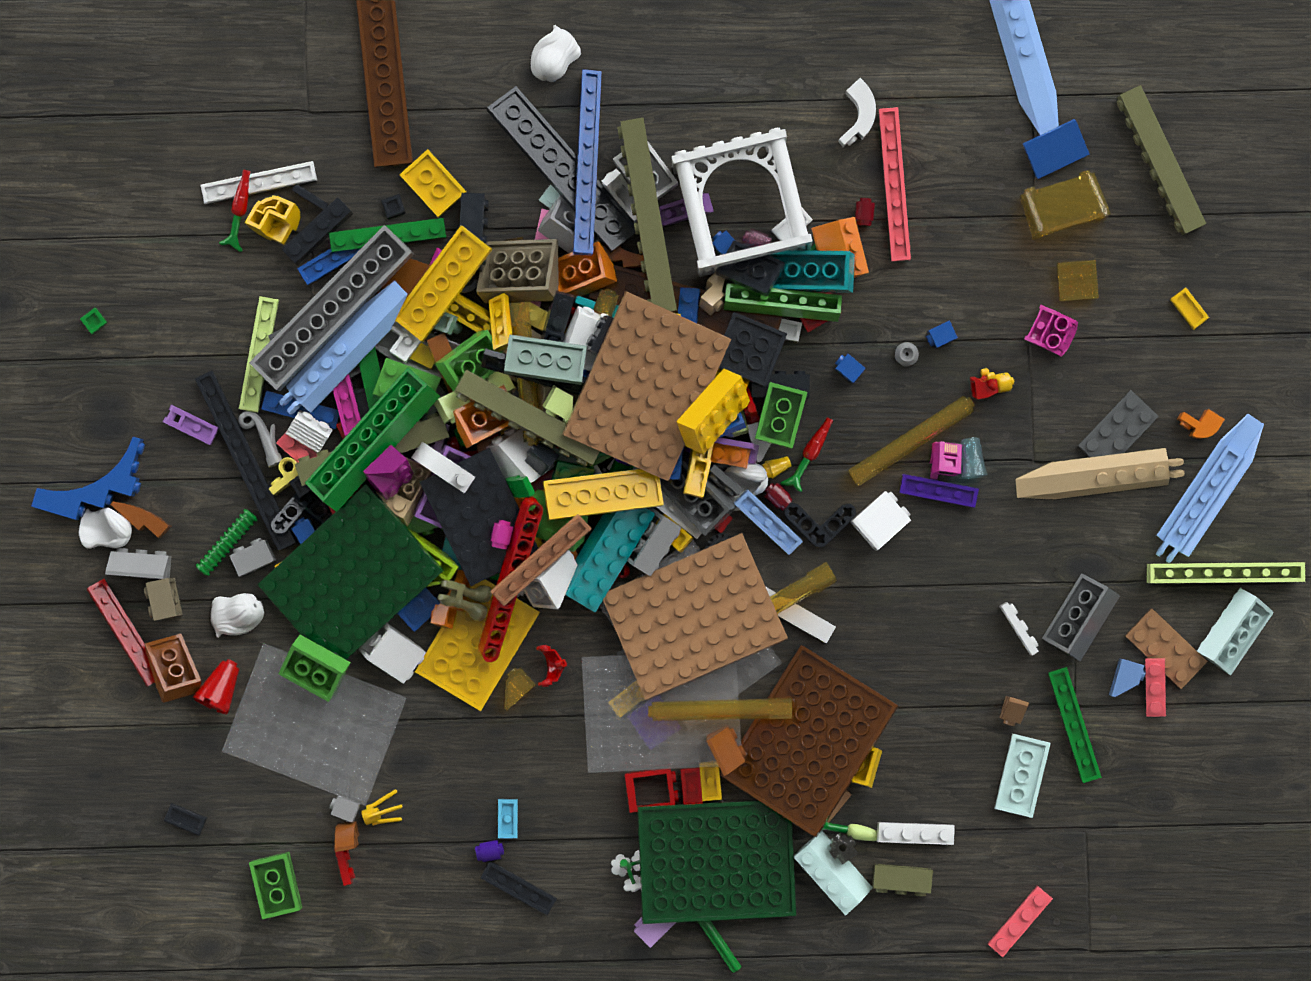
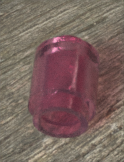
M752 228L750 231H745L742 239L745 242L744 245L751 248L770 244L772 240L767 234Z

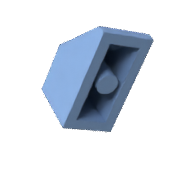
M1119 658L1109 695L1116 697L1138 685L1140 680L1143 681L1146 673L1144 665Z

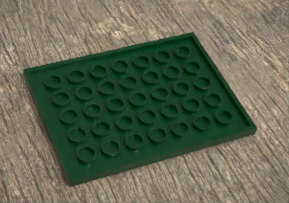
M365 484L257 585L302 636L347 660L443 573L444 570L369 484Z
M760 801L637 807L642 924L796 916L792 822Z

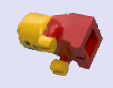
M987 368L980 370L981 378L970 377L972 396L976 399L1011 391L1012 385H1014V379L1009 373L995 375L994 372L989 373Z

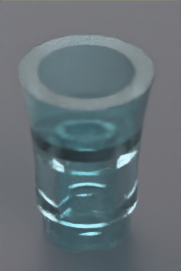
M980 438L962 439L961 479L988 476Z

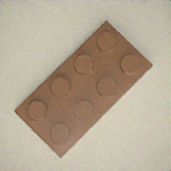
M1152 608L1125 635L1147 658H1165V675L1180 689L1208 662Z

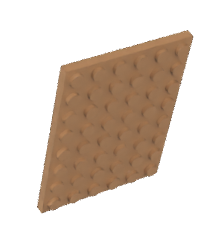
M625 291L562 435L669 481L685 445L676 421L714 380L731 339Z
M742 533L654 571L651 576L644 575L608 591L603 599L646 701L788 640Z

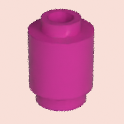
M499 520L498 523H494L491 536L492 547L507 549V546L510 545L513 526H510V522Z

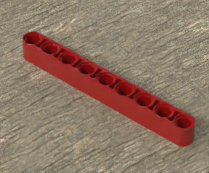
M526 497L521 503L497 585L530 556L543 514L541 504L534 497ZM532 505H536L533 510L529 511ZM530 523L528 528L523 529L525 524ZM525 541L522 546L518 547L520 542ZM519 559L517 564L512 565L514 560ZM493 595L478 645V651L486 662H494L499 657L517 595L505 606ZM499 613H503L501 617L496 618ZM493 631H497L495 635L490 636ZM492 648L489 653H485L487 649Z

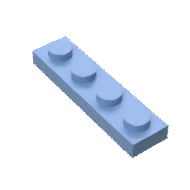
M748 489L734 502L745 515L788 555L803 542L800 537Z

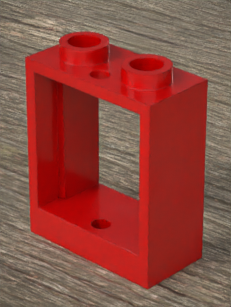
M671 767L625 773L630 813L637 812V807L676 805L675 802H679L678 790L673 789L676 775L675 771H671ZM667 774L670 802L637 806L633 778Z

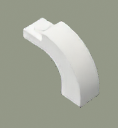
M861 78L848 88L845 93L855 104L858 111V119L855 125L839 139L838 142L842 147L846 144L849 146L858 139L856 135L863 140L869 133L875 119L876 104L874 96L868 85Z
M616 168L605 176L602 184L636 223L637 216H633L631 210V203H634L633 196L629 197L627 182Z
M421 442L411 457L463 493L466 492L475 478L472 474L424 442Z

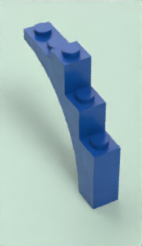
M132 437L130 445L120 462L107 475L95 483L69 491H51L37 488L31 507L79 520L85 513L86 506H84V503L101 508L110 506L113 500L112 491L134 497L135 493L138 494L141 486L140 478L134 477L133 473L137 472L139 462H137L139 454L142 455L145 444H143V439Z

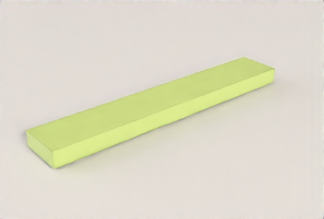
M259 296L239 405L241 410L259 412L265 378L249 362L271 341L268 336L274 331L279 304L278 299Z

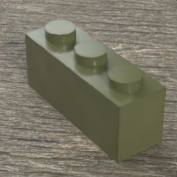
M874 863L872 887L876 889V892L888 893V890H895L896 894L906 895L908 891L915 892L914 895L926 896V893H931L933 870L931 868Z

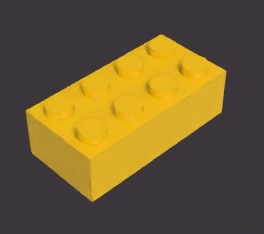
M723 369L676 421L686 447L704 455L720 435L725 432V429L735 421L739 412L748 406L750 399L742 376Z

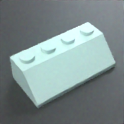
M1240 588L1233 596L1227 608L1222 612L1216 624L1211 628L1210 633L1200 644L1197 652L1231 675L1274 612L1256 596Z
M822 830L817 838L813 837L793 855L844 915H847L873 888Z

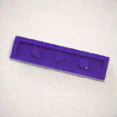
M903 474L899 493L975 508L979 489Z

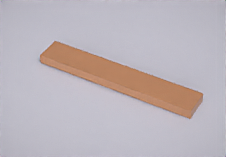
M577 514L494 587L491 593L505 606L587 534L591 527Z

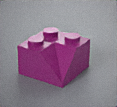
M392 445L363 471L370 486L385 500L396 495L399 488L403 484L408 483L414 474L408 460Z

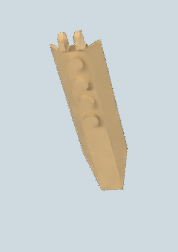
M1166 448L1051 462L1015 479L1017 498L1061 499L1164 486L1169 484L1170 477L1184 476L1183 470L1169 471V466L1183 465L1184 461L1181 458L1168 459Z

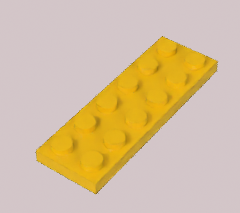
M461 225L406 298L395 321L420 341L424 342L492 251V248Z
M641 469L543 481L548 520L572 518L577 514L588 516L664 505L660 478Z

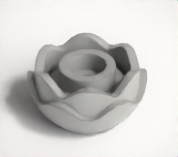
M905 342L897 346L895 359L902 366L913 365L918 360L919 352L915 345Z

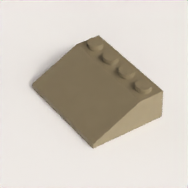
M557 239L487 242L492 251L486 257V266L483 265L482 272L479 274L476 291L484 303H489L490 299L502 293L509 296V302L553 301L555 291H558L559 285Z

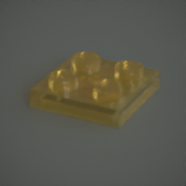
M1096 260L1057 263L1059 302L1099 298Z

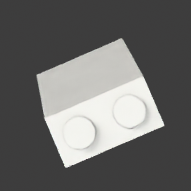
M577 306L565 332L563 342L588 346L586 342L591 334L594 335L597 329L595 327L600 317H604L607 314H598L589 307L582 308ZM587 350L584 369L590 371L597 356Z
M509 428L504 431L505 435L494 438L492 444L487 446L486 449L490 448L504 478L520 475V477L527 476L530 483H532L541 475L524 460L529 456L526 452L533 444L538 446V444L532 438L525 435L526 431L521 428L518 430ZM554 463L550 466V468L547 471H549L551 468L555 466Z
M884 491L850 521L874 550H879L911 521L909 518L911 514L904 506L901 508L896 503L898 499L892 492L887 493Z
M569 550L523 589L533 607L558 609L577 568L574 556Z
M388 623L358 649L367 660L403 684L412 677L413 670L422 663L426 653L419 645Z

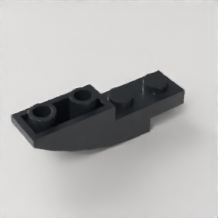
M555 291L552 305L547 313L541 339L563 342L564 332L575 299L574 295Z

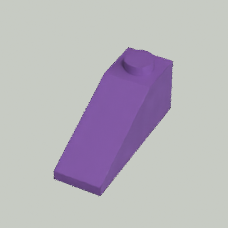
M703 193L702 199L705 214L714 212L709 193ZM684 199L659 207L662 227L689 220Z

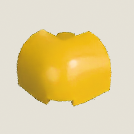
M272 195V197L265 198L262 201L258 200L245 223L262 237L284 245L292 230L296 231L298 228L300 210L295 203Z

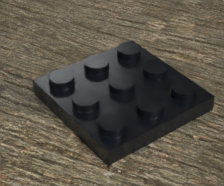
M733 312L724 334L731 341L718 369H726L742 376L745 380L766 388L787 333Z

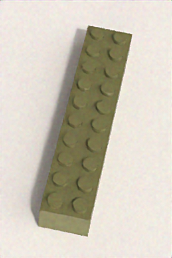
M644 118L620 121L621 126H618L617 129L619 139L624 141V145L621 146L622 158H626L628 164L624 165L625 175L630 177L631 184H627L629 197L633 196L634 203H631L632 215L637 216V222L634 223L636 235L640 234L641 239L640 242H637L639 254L643 253L644 261H641L642 273L646 272L648 280H644L646 292L650 291L651 297L647 301L666 310L675 311L677 308Z

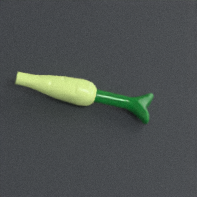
M826 822L822 830L845 833L849 838L855 840L877 841V830L858 824L844 826Z

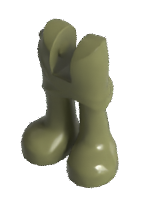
M442 581L441 587L451 590L450 596L438 595L437 599L441 604L448 607L461 608L467 611L471 618L476 621H483L486 618V606L465 601L463 596L480 603H486L492 597V589L490 587L482 585L472 589L465 587V584L455 581Z

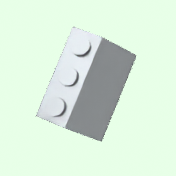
M561 196L556 199L543 218L538 231L549 239H557L558 246L571 253L573 252L575 212ZM594 235V243L597 241L600 242V240Z
M649 508V510L655 513V516L627 560L631 565L649 576L658 569L661 559L668 553L670 545L677 539L682 528L653 508Z
M117 548L116 551H111L105 574L158 579L170 578L172 556H167L164 551H155L154 555L147 554V550L136 549V553H129L126 548Z

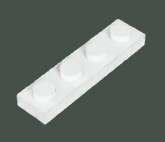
M878 822L877 842L954 845V825Z

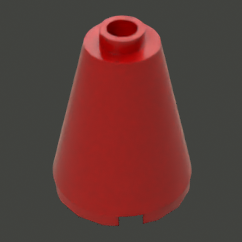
M229 659L221 661L194 694V700L209 709L213 708L217 710L216 712L227 715L239 673V668L236 667L237 663Z

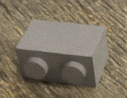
M259 538L250 542L251 546L247 548L241 546L233 550L234 554L230 555V558L239 577L276 561L267 540L262 541Z

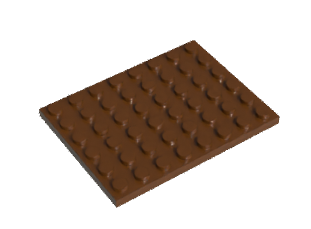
M801 645L738 745H742L747 754L744 757L745 762L728 775L724 776L721 772L720 776L817 838L899 706Z

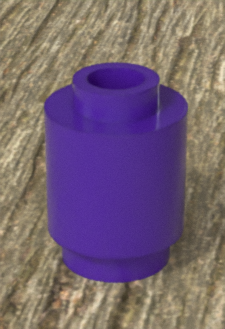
M498 840L480 843L479 846H475L478 861L498 860L504 854L503 844L499 843Z

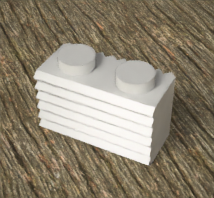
M299 410L285 434L313 451L320 452L332 429L327 423L315 420L310 413Z

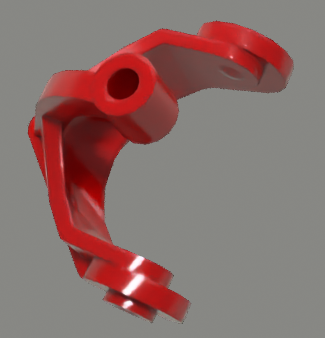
M540 645L536 647V650L541 651L545 655L548 672L546 680L538 682V686L549 687L553 682L558 681L564 668L567 667V662L564 659L562 660L557 651L551 649V646Z

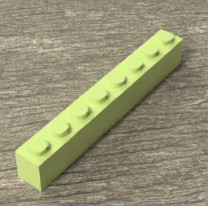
M1305 562L1147 564V583L1305 582Z

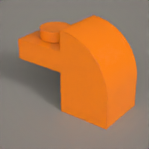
M1209 409L1204 411L1199 421L1185 412L1180 413L1177 418L1181 422L1180 425L1187 430L1193 429L1189 436L1195 439H1203L1214 435L1225 420Z

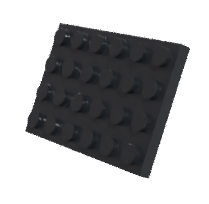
M490 448L456 463L475 477L465 493L436 474L419 482L470 586L501 572L507 549L492 547L491 536L494 523H498L499 520L508 521L514 529L520 510ZM525 524L523 529L528 528V525ZM535 540L530 556L538 549ZM525 541L520 542L518 547L522 546ZM519 559L514 560L512 565L517 564Z

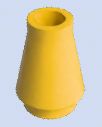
M786 456L765 461L761 466L766 470L767 477L773 479L787 468H790L791 462Z

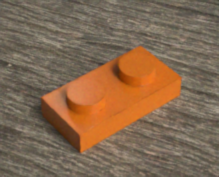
M714 443L710 460L713 463L747 468L751 450Z

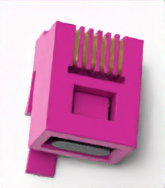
M941 441L932 443L930 479L937 480L938 474L948 476L961 474L962 444Z

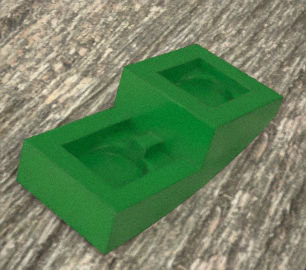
M520 475L505 478L513 497L526 498L535 494L527 476L520 477Z

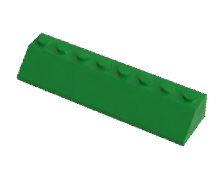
M407 367L308 478L305 484L325 504L337 512L367 479L363 471L390 445L395 448L440 395Z

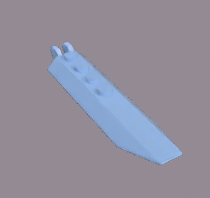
M989 0L1019 103L1038 133L1042 135L1059 126L1057 96L1030 1Z
M396 281L366 302L286 385L289 393L285 394L279 401L281 406L287 405L293 398L297 400L287 409L289 414L295 413L301 406L312 412L391 330L408 295Z
M1247 414L1218 442L1156 535L1164 541L1156 552L1157 556L1160 557L1168 545L1174 549L1167 556L1166 562L1170 563L1178 551L1188 557L1190 556L1252 463L1264 426L1263 423Z

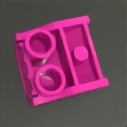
M1040 305L1038 316L1029 334L1024 339L1062 357L1076 334L1078 322L1053 309Z

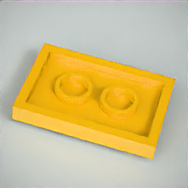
M428 149L400 174L404 181L438 218L461 198L462 193H467Z

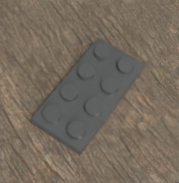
M1130 390L1079 443L1078 447L1089 457L1125 453L1159 416Z

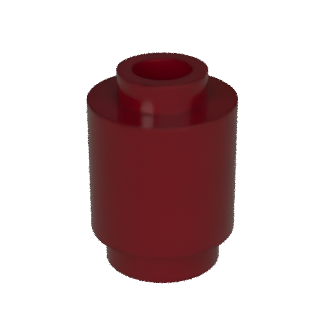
M860 198V201H856L855 220L857 225L871 226L872 221H874L875 203L871 202L872 199Z
M770 483L764 490L766 493L764 497L782 511L793 500L790 494L778 483L774 485Z

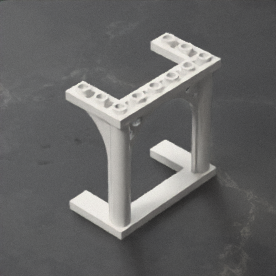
M774 128L766 134L757 132L745 139L743 137H736L731 139L732 142L728 143L719 141L713 143L712 147L707 148L705 146H698L694 148V151L686 152V150L675 152V155L672 156L673 173L678 174L699 260L697 261L699 277L714 274L719 266L786 250H811L813 241L811 234L807 232L786 146L787 135L785 129ZM761 147H765L766 152H769L764 159L757 157V152ZM754 148V152L752 155L746 154V150H748L749 152ZM731 153H732V154L734 155V157H733V158H729V157H728V154H731ZM772 156L774 157V160H772V162L774 163L773 166L768 165L767 163L772 158ZM713 158H716L717 162L715 164H710L707 160H714ZM733 160H749L765 167L778 184L791 239L715 256L702 199L703 189L710 174L722 164ZM697 162L707 165L708 171L706 173L698 172L695 169V164ZM694 175L702 178V181L697 183V178L694 179Z

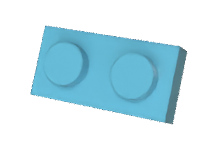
M498 799V838H518V799Z

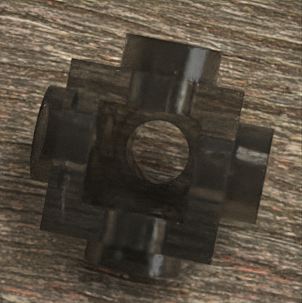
M839 833L831 839L832 844L829 845L831 847L829 852L835 860L839 859L842 864L859 854L855 849L857 843L851 835L847 837L846 834L842 836ZM845 844L847 847L846 851H841L839 846Z

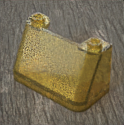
M1090 170L1079 173V177L1035 190V187L1025 189L1024 194L1020 196L1033 240L1076 225L1092 222L1095 219L1101 220L1111 215L1095 173H1090Z

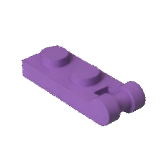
M170 406V412L164 418V423L209 445L212 444L219 430L218 427L178 407ZM177 414L181 416L178 423L174 421Z

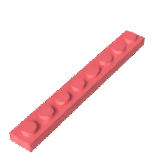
M898 107L879 109L891 262L911 260L899 112Z

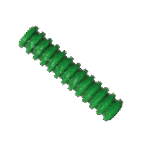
M244 509V513L239 515L240 518H236V522L231 524L232 527H228V531L224 532V536H220V541H216V545L212 546V550H208V554L204 555L205 558L200 559V563L196 564L197 569L204 575L209 576V572L214 571V567L218 566L217 563L222 562V557L225 558V554L230 552L229 549L234 548L233 545L238 543V539H242L241 536L246 534V530H250L249 527L254 525V521L257 522V517L251 511Z

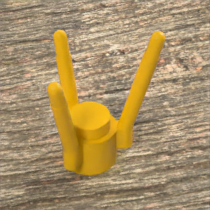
M393 790L374 803L366 805L367 809L362 810L363 820L366 825L372 824L374 826L402 820L401 817L380 819L381 815L401 809L402 805L381 811L378 808H374L396 794L397 790Z

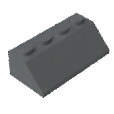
M684 452L681 481H666L660 478L661 490L706 536L721 524L737 506L709 478H707L703 498L683 494L689 464V455Z
M1081 573L1042 639L1069 656L1081 661L1120 595L1109 587Z

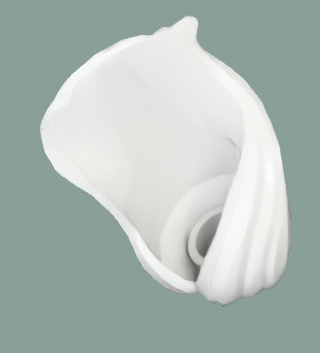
M556 25L553 26L554 29L550 34L544 36L535 45L532 52L531 71L534 76L542 81L554 82L560 79L565 74L568 65L581 55V49L574 37Z
M748 463L747 468L731 466L724 471L728 477L743 488V491L737 496H730L726 493L733 502L747 489L756 496L762 493L768 485L767 472L757 463ZM718 482L717 485L723 490L724 487Z
M103 508L96 512L86 509L79 526L80 541L88 549L97 546L123 547L130 540L132 533L130 522L110 508Z
M243 593L231 598L219 596L212 601L210 621L218 638L221 634L241 635L251 631L261 622L264 610L261 601H258L252 594Z

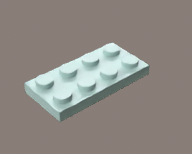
M1012 733L995 809L1033 818L1050 748L1049 742Z

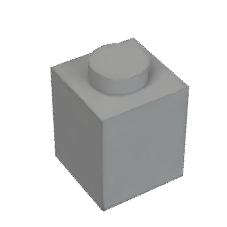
M339 795L337 799L333 798L329 809H332L331 815L354 822L361 803Z

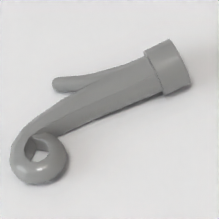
M246 411L240 414L238 423L242 428L248 429L256 425L268 466L278 465L282 457L278 453L276 446L275 425H271L269 432L263 420L256 413ZM247 417L252 419L248 424L244 423V419Z

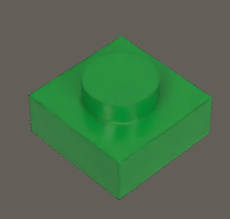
M96 307L80 318L92 335L108 323Z

